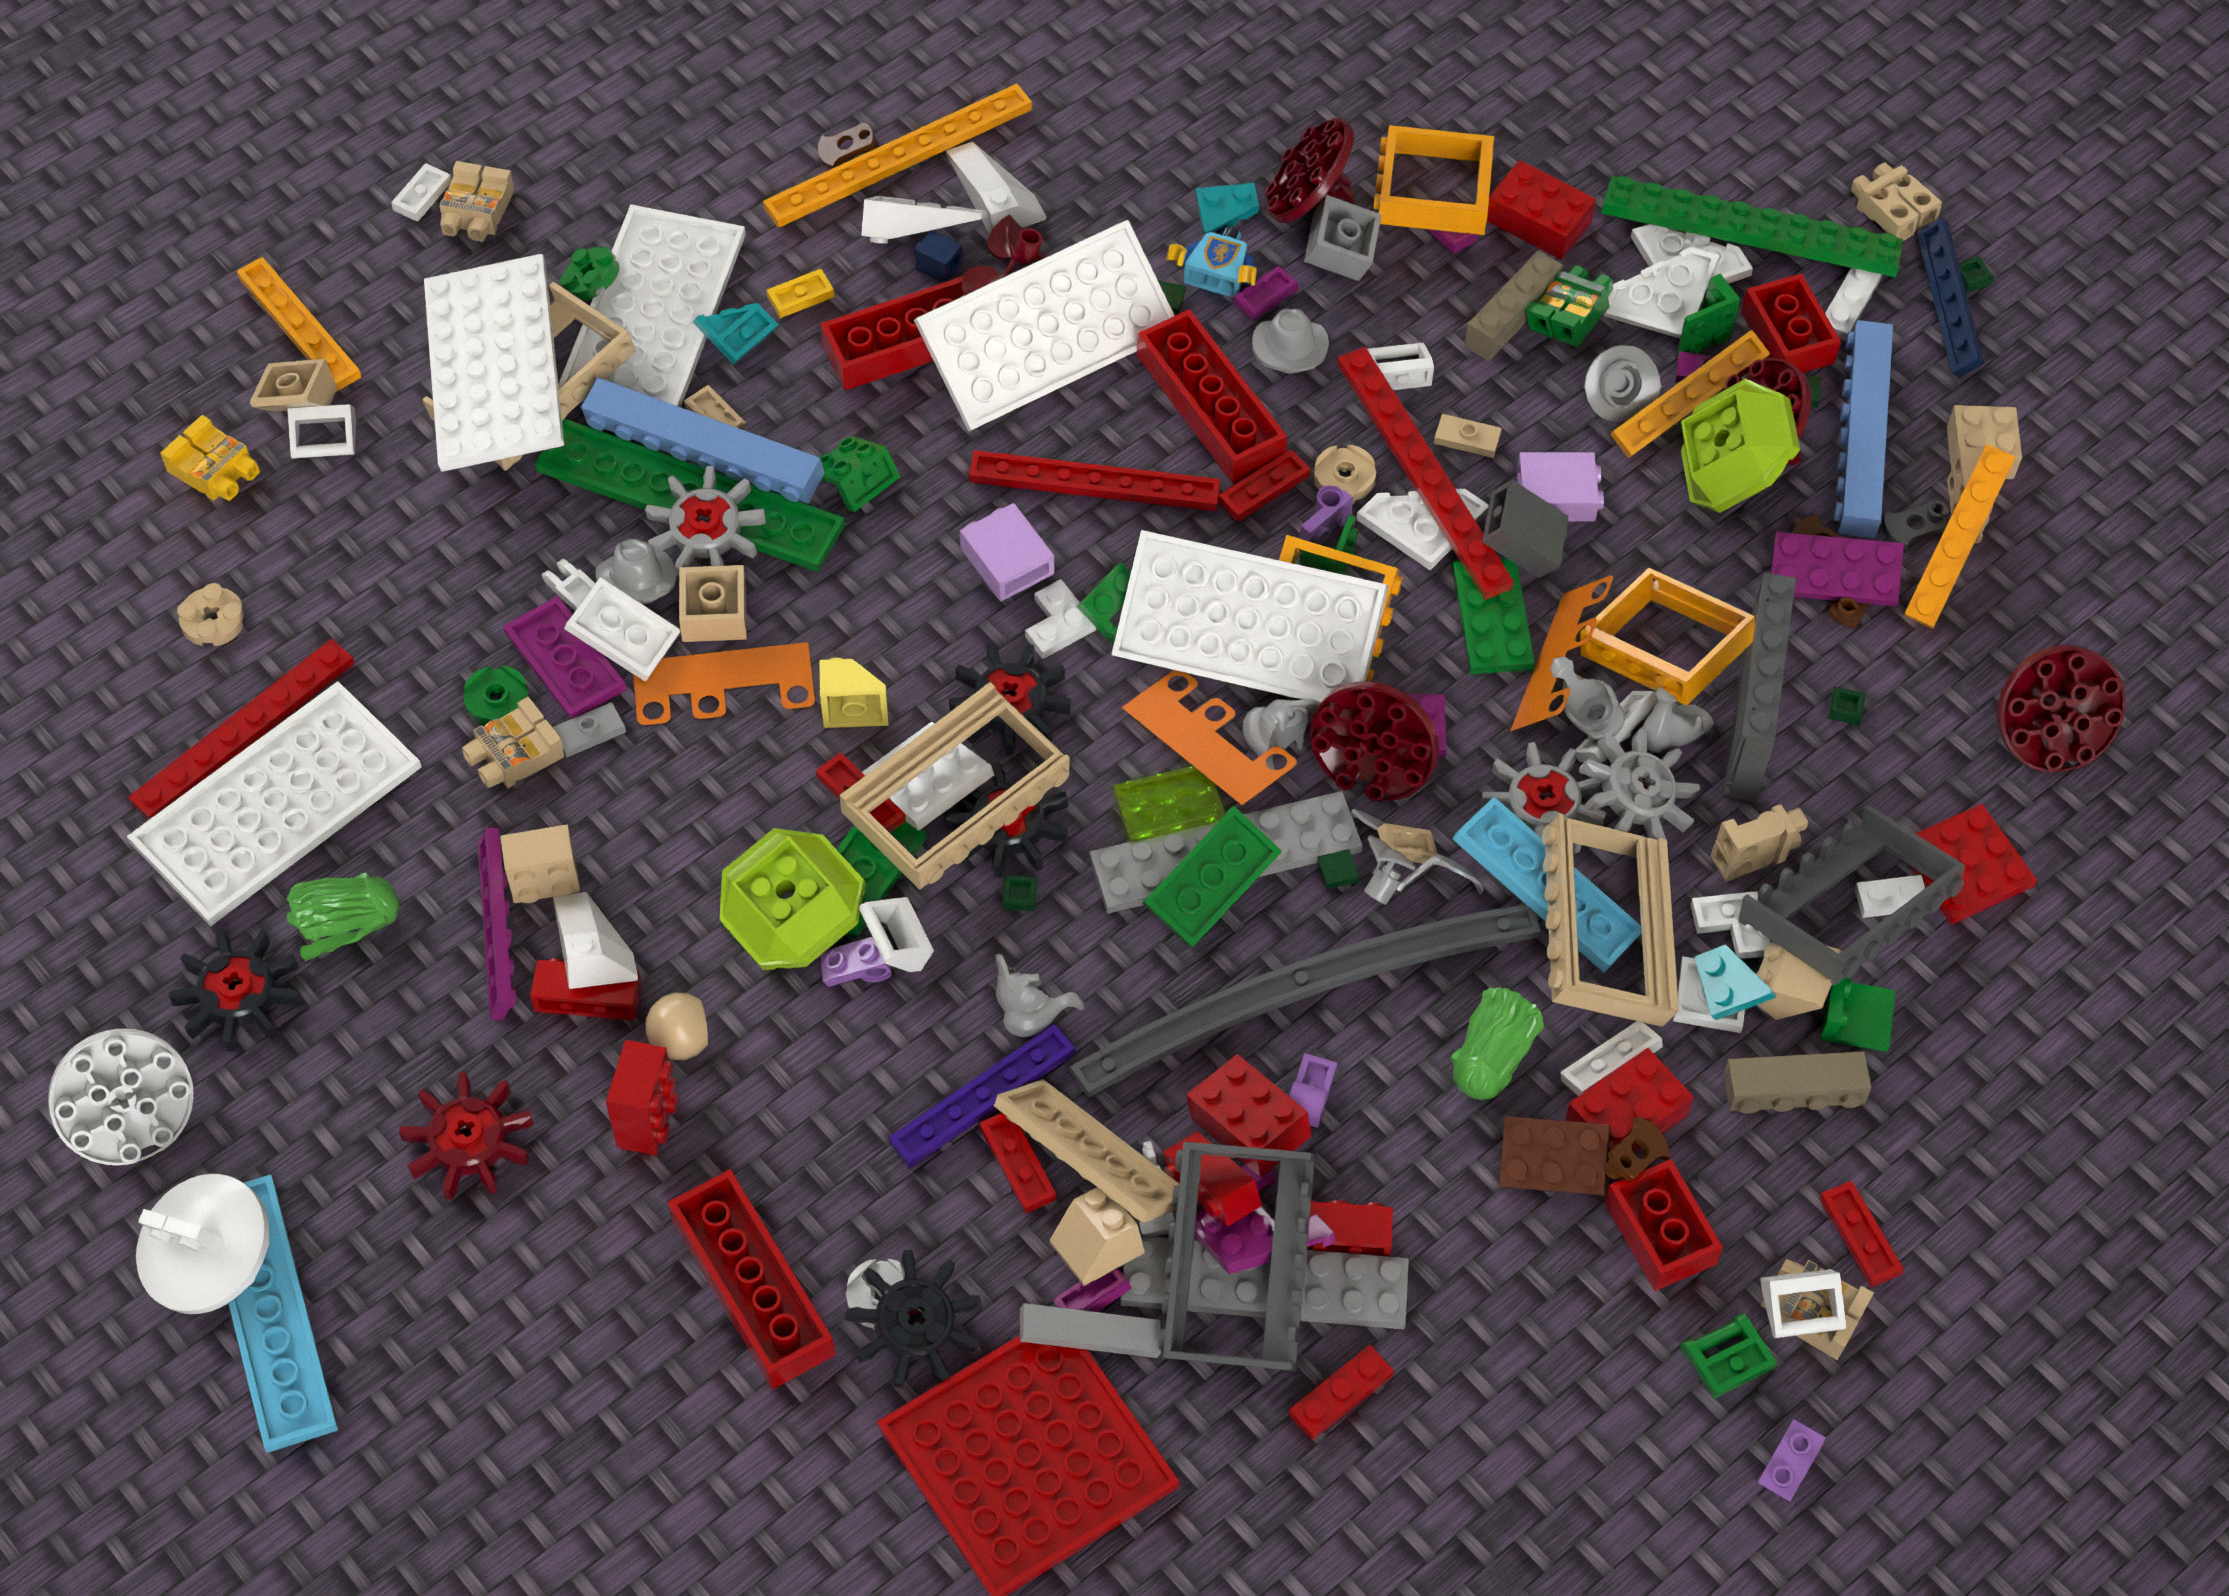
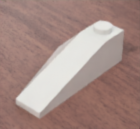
M974 142L946 150V155L974 207L977 210L987 211V217L983 218L982 221L989 234L1009 214L1022 228L1046 220V215L1035 195Z
M875 196L864 200L861 236L870 237V242L888 243V239L980 220L987 217V211L957 206L941 208V205L937 203H917L915 205V200Z
M580 892L572 893L571 895L553 896L569 989L638 981L633 952L588 893Z

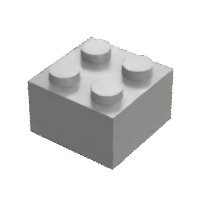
M1326 195L1313 213L1304 262L1360 281L1373 263L1382 214Z

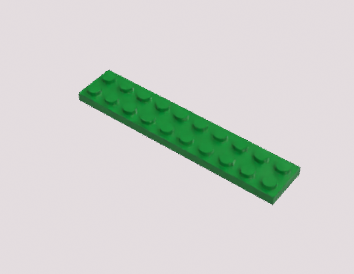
M1611 176L1601 214L1896 277L1903 245V239L1889 233L1877 234L1868 232L1861 227L1849 228L1829 220L1817 221L1801 214L1789 215L1780 213L1773 208L1761 209L1752 207L1741 201L1729 202L1713 195L1701 196L1692 194L1685 189L1673 190L1664 188L1657 183L1646 184L1636 182L1625 176Z
M565 418L562 420L564 446L543 450L535 463L536 472L643 510L646 509L647 505L672 509L678 499L670 490L668 478L671 476L678 479L687 492L701 489L704 485L703 476L705 469L700 466L678 460L672 456L653 451L647 447ZM715 472L717 480L715 489L725 494L740 482ZM750 484L751 492L736 505L738 511L764 509L766 524L741 527L740 535L753 542L757 551L819 572L845 526V518L799 501H790L782 495L771 491H762Z

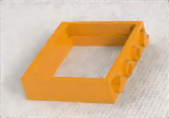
M1389 125L1388 137L1381 138V155H1379L1377 172L1381 174H1377L1375 192H1380L1381 194L1375 193L1373 209H1378L1379 214H1382L1380 224L1485 235L1494 136ZM1400 153L1479 162L1475 205L1390 196L1394 154Z
M1286 535L1279 561L1296 564L1299 551L1302 550L1385 575L1382 584L1388 585L1389 588L1371 658V667L1373 657L1379 658L1384 643V639L1380 638L1383 626H1389L1394 608L1389 607L1392 596H1398L1401 589L1403 577L1399 576L1400 570ZM1370 667L1366 679L1367 682H1371L1374 676V670L1370 669Z
M1648 568L1595 617L1597 619L1596 626L1590 640L1586 644L1581 645V655L1653 690L1662 687L1673 695L1676 701L1687 706L1753 642L1755 616ZM1651 600L1727 635L1690 672L1614 637ZM1587 625L1580 631L1581 641L1589 634L1590 625Z

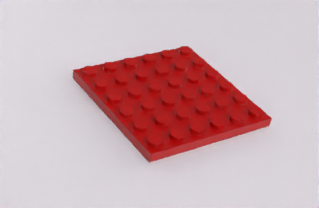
M1019 1335L877 1421V1427L989 1596H1007L1180 1487L1178 1478L1086 1349L1020 1342Z

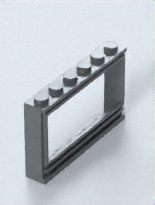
M1763 572L1752 615L1755 616L1753 642L1742 654L1723 798L1756 803L1776 737L1796 582L1794 577Z
M1870 805L1864 809L1861 828L1856 830V825L1848 822L1843 828L1839 844L1835 846L1836 841L1831 837H1827L1822 844L1820 858L1814 861L1815 856L1810 852H1807L1802 857L1797 875L1793 877L1794 871L1788 867L1785 868L1780 875L1778 889L1772 892L1773 887L1765 883L1759 890L1757 900L1748 894L1742 900L1738 922L1744 926L1749 924L1756 931H1760L1762 935L1831 979L1833 985L1839 983L1846 976L1851 977L1854 975L1859 966L1867 960L1872 961L1880 950L1888 944L1893 945L1902 933L1909 928H1915L1924 916L1930 912H1936L1949 897L1957 896L1964 885L1962 877L1965 865ZM1883 849L1934 880L1932 884L1840 954L1788 921Z
M1184 1142L1183 1150L1177 1151L1176 1171H1181L1180 1184L1174 1186L1172 1205L1177 1207L1176 1221H1171L1169 1227V1242L1174 1243L1173 1257L1167 1258L1165 1276L1170 1279L1169 1293H1164L1162 1300V1314L1167 1315L1166 1329L1160 1330L1158 1348L1163 1351V1358L1296 1371L1315 1167L1314 1154ZM1202 1155L1280 1161L1262 1359L1184 1351Z

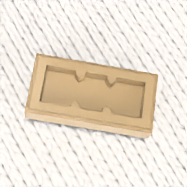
M709 385L684 400L687 410L742 430L747 429L746 422Z
M1442 414L1434 444L1494 458L1502 428Z
M1387 823L1377 828L1380 840L1403 854L1411 862L1424 864L1437 854L1431 830Z

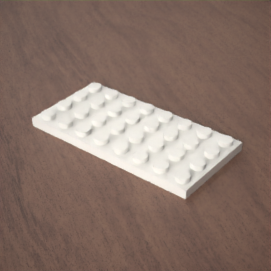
M630 204L612 249V253L615 255L620 266L619 273L612 285L606 290L603 286L596 290L595 293L598 296L594 297L590 304L592 308L627 330L636 350L629 360L621 364L609 376L607 381L681 407L707 339L693 322L698 315L704 314L706 317L716 314L746 235L745 226ZM582 324L558 388L560 389L610 342Z
M1126 220L916 318L914 322L969 432L1136 352L1137 333L1173 317L1174 313L1129 221Z
M543 254L425 278L424 287L437 457L441 472L564 446L546 261Z
M1141 530L1112 655L1301 700L1314 699L1322 702L1329 693L1343 685L1366 681L1389 586Z
M337 681L133 831L127 838L129 843L212 926L421 768V763L414 754Z

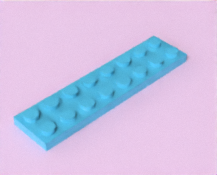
M271 1174L244 1182L259 1196L266 1209L269 1220L270 1243L254 1282L228 1303L264 1449L267 1453L338 1431L276 1187Z

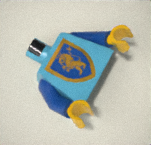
M1226 228L1223 235L1213 232L1206 233L1202 240H1197L1187 247L1178 244H1171L1169 246L1166 260H1174L1180 267L1185 264V284L1234 298L1240 292L1242 282L1246 284L1251 283L1252 286H1255L1257 278V268L1255 267L1253 257L1247 254V244L1244 241H1240L1241 233L1235 228Z

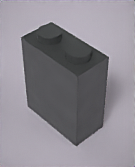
M1512 480L1492 491L1482 542L1537 578H1540L1558 569L1562 563V552L1567 536L1569 516Z

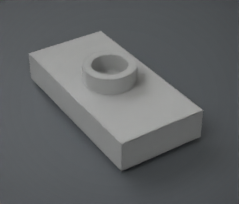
M612 702L552 727L562 739L566 758L626 733L625 725Z

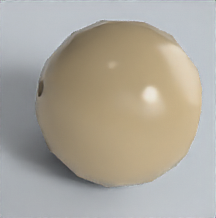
M678 992L661 997L652 1005L646 1018V1035L649 1043L666 1047L668 1058L671 1060H687L697 1056L708 1045L707 1024L701 1000L689 993Z

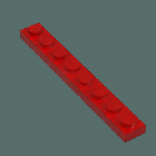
M977 450L973 452L969 473L970 483L1217 511L1221 479Z
M331 638L128 796L131 804L150 820L260 739L353 666V657Z

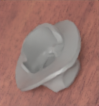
M1283 309L1273 320L1261 322L1254 330L1252 338V350L1256 359L1265 367L1288 374L1314 369L1323 362L1329 347L1328 335L1325 329L1319 324L1310 322L1303 311L1299 309Z
M1619 345L1600 353L1591 363L1586 373L1584 389L1587 401L1596 414L1610 422H1624L1658 399L1661 381L1656 365L1643 350L1635 346Z
M628 539L617 543L614 556L603 561L596 568L597 581L601 577L641 604L653 603L656 599L667 595L675 587L678 578L675 565L666 552L661 551L655 554L654 548L649 543L638 539Z

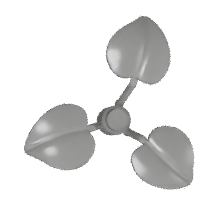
M1353 809L1350 812L1353 818H1359L1375 830L1384 824L1383 821L1361 810ZM1371 835L1368 837L1378 864L1364 892L1384 905L1388 903L1395 890L1402 892L1408 883L1431 865L1447 867L1470 879L1480 895L1484 891L1480 881L1465 866L1453 859L1437 853L1416 869V866L1407 857L1392 849L1384 841ZM1394 863H1397L1415 871L1400 882L1401 874L1392 867Z

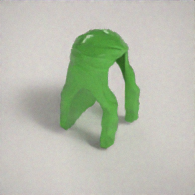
M362 873L355 878H323L297 883L291 888L287 897L291 912L287 914L289 925L296 926L306 939L316 941L301 947L300 955L305 961L314 959L324 952H333L342 945L357 942L369 933L382 929L396 920L399 911V899L391 883L384 878L370 877L367 873ZM331 936L325 939H320L321 937Z
M1491 987L1482 992L1481 1003L1470 1018L1464 1045L1455 1051L1451 1057L1454 1066L1452 1078L1456 1087L1462 1093L1473 1099L1487 1100L1496 1097L1500 1091L1506 1088L1519 1062L1529 1051L1534 1038L1544 1029L1543 1016L1538 1006L1522 997L1520 993L1511 991L1508 988Z

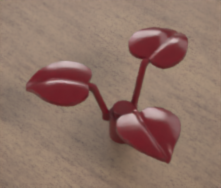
M1010 214L1003 218L991 231L987 247L994 257L1000 260L1011 258L1012 260L1001 276L997 270L989 266L979 265L967 270L962 279L961 291L963 294L972 293L1010 275L1017 261L1023 265H1031L1035 261L1044 259V253L1040 252L1043 240L1041 233L1032 228L1023 229Z

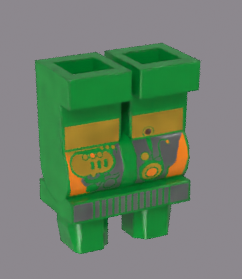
M1576 265L1569 273L1560 270L1555 276L1556 280L1549 284L1537 303L1532 301L1525 308L1530 330L1551 338L1555 335L1556 340L1579 347L1599 321L1602 314L1606 313L1610 308L1608 296L1613 290L1611 278L1602 274L1594 282L1589 281L1588 271ZM1543 320H1545L1546 326L1541 324ZM1568 329L1571 330L1572 336L1566 334V331Z

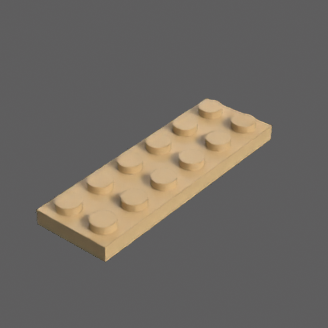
M1044 1079L997 1095L994 1107L1005 1114L1008 1120L1016 1123L1028 1132L1034 1140L1042 1143L1058 1159L1065 1161L1079 1172L1081 1177L1089 1180L1102 1190L1108 1198L1116 1201L1129 1211L1135 1219L1144 1223L1177 1210V1207L1172 1205L1174 1186L1179 1185L1178 1182Z

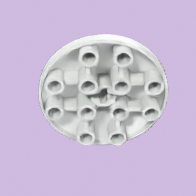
M136 1029L107 1030L84 1039L74 1046L60 1061L49 1086V1112L58 1135L75 1153L90 1161L106 1165L133 1164L166 1149L180 1135L192 1110V1079L180 1054L162 1038ZM154 1144L160 1147L151 1154L140 1157L142 1149Z
M222 1174L200 1175L178 1184L168 1191L151 1211L143 1209L138 1221L143 1226L136 1249L137 1271L147 1293L155 1301L173 1311L184 1314H201L228 1304L254 1282L269 1247V1220L263 1202L246 1184Z

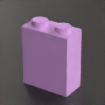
M1520 452L1517 465L1518 484L1569 516L1568 521L1596 520L1598 509H1603L1604 495L1603 490H1598L1597 484L1601 482V466L1595 464L1594 452Z
M1014 503L1005 508H998L991 515L977 522H971L960 530L961 550L1000 602L1054 574L1053 553Z

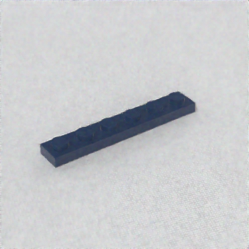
M1940 217L1918 230L1917 235L1951 371L1959 378L1983 365L1984 359L1949 223Z

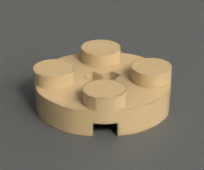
M1347 445V448L1337 449V446H1332L1324 450L1316 460L1315 486L1319 490L1328 485L1337 486L1353 496L1352 504L1356 500L1367 496L1375 485L1376 469L1374 459L1367 451L1358 446ZM1341 470L1342 472H1346L1347 470H1350L1351 475L1349 477H1343L1340 475L1338 471Z
M216 583L208 584L203 589L195 591L177 608L179 624L183 634L196 645L203 646V643H213L214 646L223 645L233 640L243 627L242 620L245 615L239 597ZM216 612L217 619L212 620L208 618L204 620L207 614Z

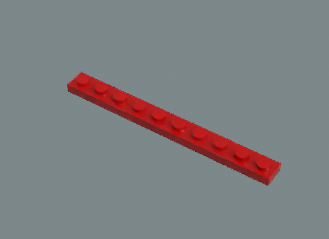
M1363 347L1339 356L1337 365L1484 600L1513 589V579L1494 549L1482 542L1484 533L1367 348Z

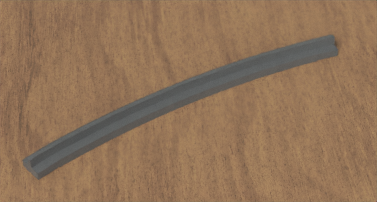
M1526 904L1493 909L1404 929L1310 957L1225 989L1158 1019L1071 1065L1070 1073L1077 1081V1089L1080 1093L1085 1092L1089 1098L1135 1072L1198 1041L1309 996L1406 966L1482 948L1540 937L1541 930L1536 913Z

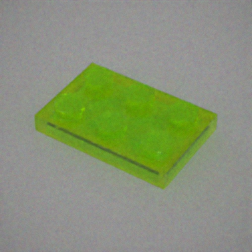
M1194 766L1113 785V794L1129 842L1131 843L1217 823L1225 815L1215 783Z

